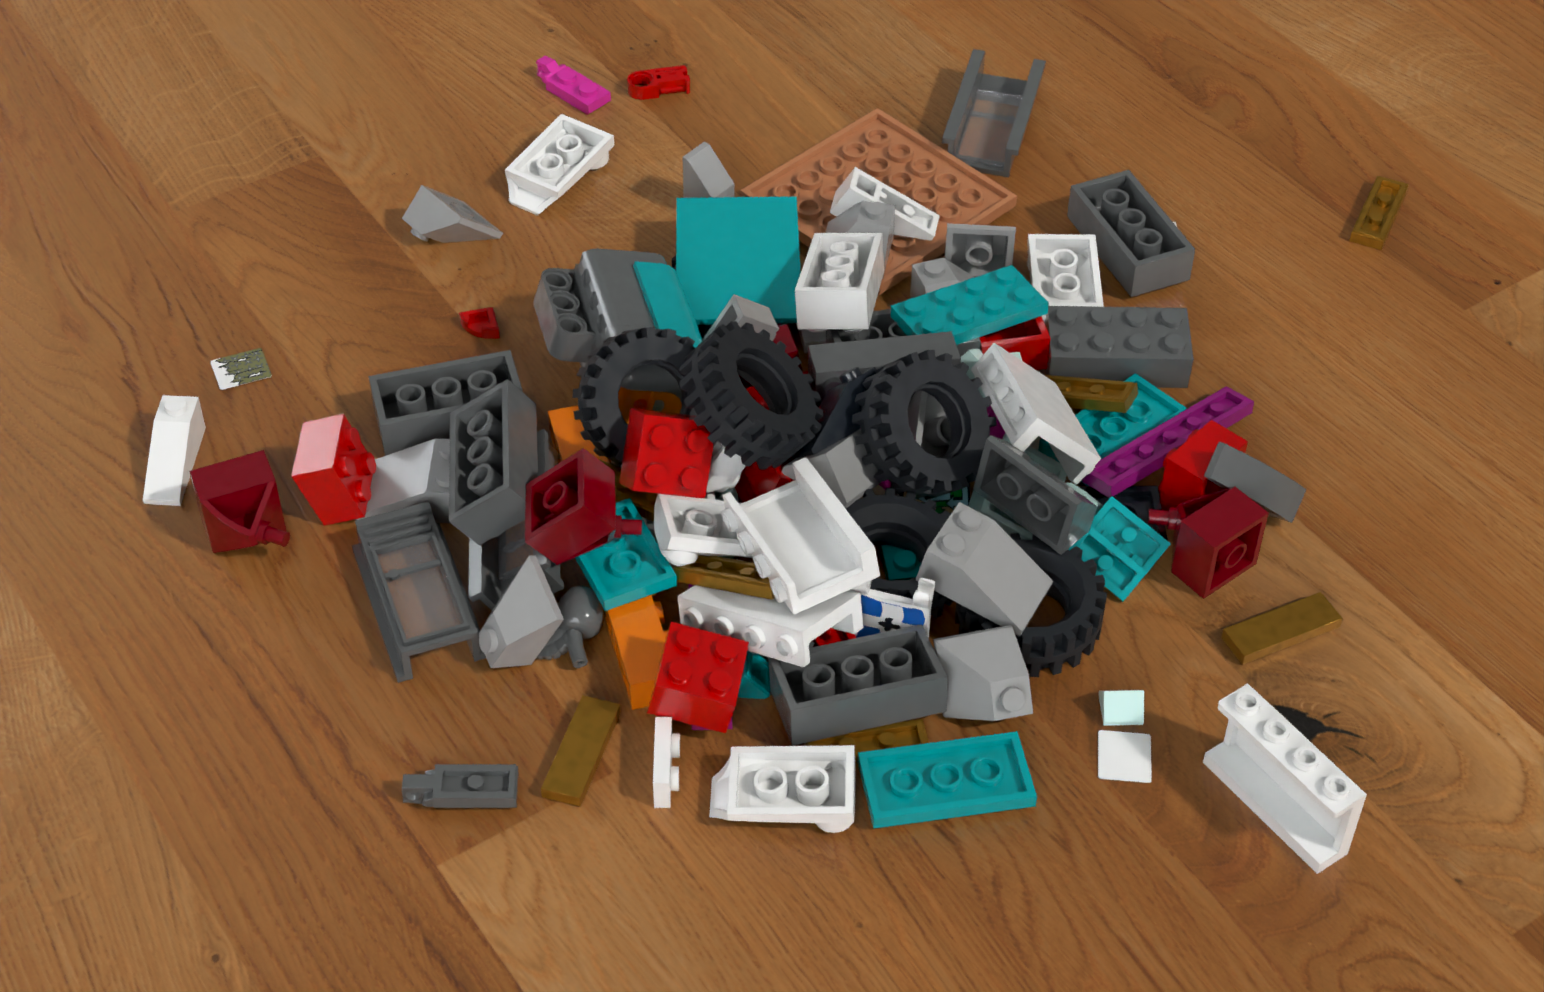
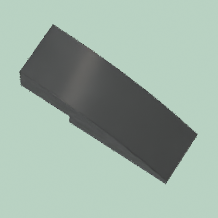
M1218 442L1204 474V477L1222 489L1237 487L1269 513L1268 516L1290 523L1293 522L1306 492V488L1281 472L1222 442Z

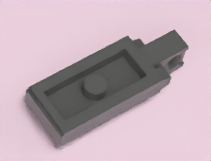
M435 764V769L425 771V774H403V802L423 804V806L433 808H517L518 766L516 764Z

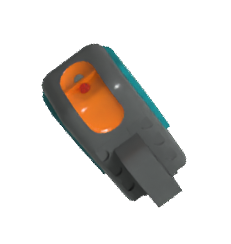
M599 248L589 249L582 253L580 262L575 264L574 269L547 268L541 273L533 304L547 350L550 355L558 360L580 362L581 368L585 367L590 360L587 355L592 350L601 347L604 344L603 340L619 335L624 331L646 327L675 330L676 335L693 339L695 341L693 344L695 348L703 341L675 269L667 265L665 258L660 254ZM642 365L633 369L623 379L618 392L619 409L627 423L629 422L631 408L679 414L682 407V392L677 380L666 369L656 365Z

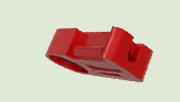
M684 65L632 72L627 77L628 94L637 100L659 98V95L678 92L689 94L690 77L687 68ZM637 84H647V86H635V85H637Z

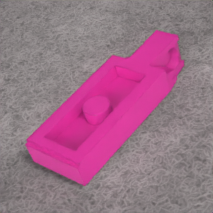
M543 56L536 61L537 76L542 78V81L546 84V90L588 115L611 101L610 91L565 64L558 66L554 59Z

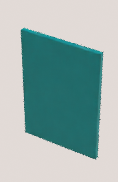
M797 196L677 198L676 273L697 325L714 324L734 294L769 307L777 324L797 323L795 288L801 274Z

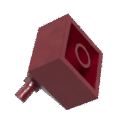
M584 448L526 484L525 543L556 565L595 550L611 542L613 538H621V535L642 534V520L622 519L621 515H616L615 472Z
M264 450L189 471L201 520L213 553L252 547L260 543L264 545L273 543L283 547L287 546L290 540V533L286 532L276 480Z
M1234 486L1178 504L1177 507H1169L1168 510L1149 509L1147 524L1166 525L1168 530H1174L1171 572L1204 599L1257 564L1269 513Z

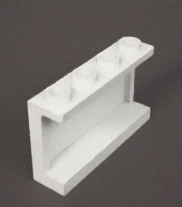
M993 343L971 368V371L975 378L979 377L983 383L980 387L986 397L990 396L992 401L990 405L1011 444L1024 452L1038 436L1049 443L1069 480L1078 484L1086 475L1093 471L1095 465L1101 460L1095 447L1056 383L996 343Z
M806 457L792 463L795 481L742 504H738L731 492L723 494L726 509L721 511L728 531H736L738 542L744 554H752L754 565L762 579L769 578L770 587L776 600L779 603L785 601L794 615L880 576L874 545Z
M697 585L678 596L681 624L748 641L747 651L800 667H805L810 663L809 643L828 629L833 628L855 634L863 628L861 592L853 590L841 593L795 615L791 612L785 601L779 603L776 598L771 600Z
M1248 683L1221 699L1217 708L1229 719L1224 741L1205 752L1203 763L1317 874L1347 855L1367 794Z

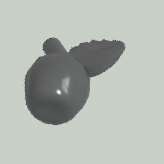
M585 586L571 587L560 598L558 607L564 620L536 659H557L569 651L573 667L581 668L587 665L588 659L583 648V640L591 639L600 632L604 623L605 610L593 589Z

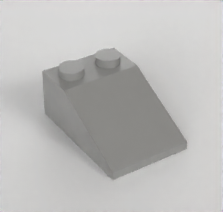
M432 439L375 459L376 472L372 476L370 487L371 499L367 503L364 518L429 501L435 522L450 523V439Z
M961 502L957 504L926 550L916 577L917 582L920 577L934 580V591L1000 626L1011 625L1014 633L1018 636L1022 635L1053 583L1052 579L995 520Z

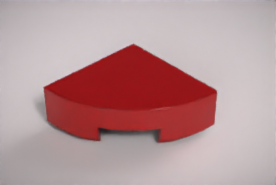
M493 307L459 313L460 323L468 333L485 339L500 338Z

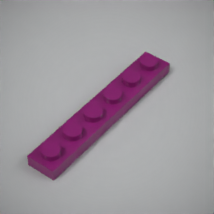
M1225 386L1102 458L1095 465L1093 471L1082 479V482L1109 498L1115 496L1163 467V461L1168 452L1173 448L1178 449L1184 444L1193 430H1200L1211 419L1228 428L1253 412L1254 401Z

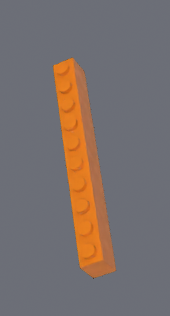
M578 405L548 411L551 442L553 448L561 455L558 464L582 448L586 449L597 459L611 463V460L607 457L598 456L593 451L596 448L590 440H584L580 432L584 431L581 420H575L573 412L579 410ZM655 594L607 610L604 614L632 710L649 706L662 649L668 630L663 631L661 624H665L661 602L653 601L652 596H655Z

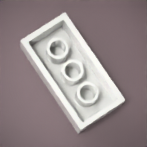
M814 233L795 288L798 329H808V331L814 333L824 332L828 329H843L845 332L856 333L863 329H869L884 273L882 233Z

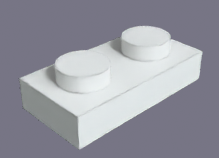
M655 717L654 808H671V791H679V766H672V758H680V733H672V717Z

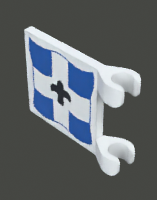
M920 577L918 589L914 592L913 599L870 589L872 580L852 588L853 591L861 592L863 628L855 633L856 638L922 624L929 638L931 606L935 589L934 580Z

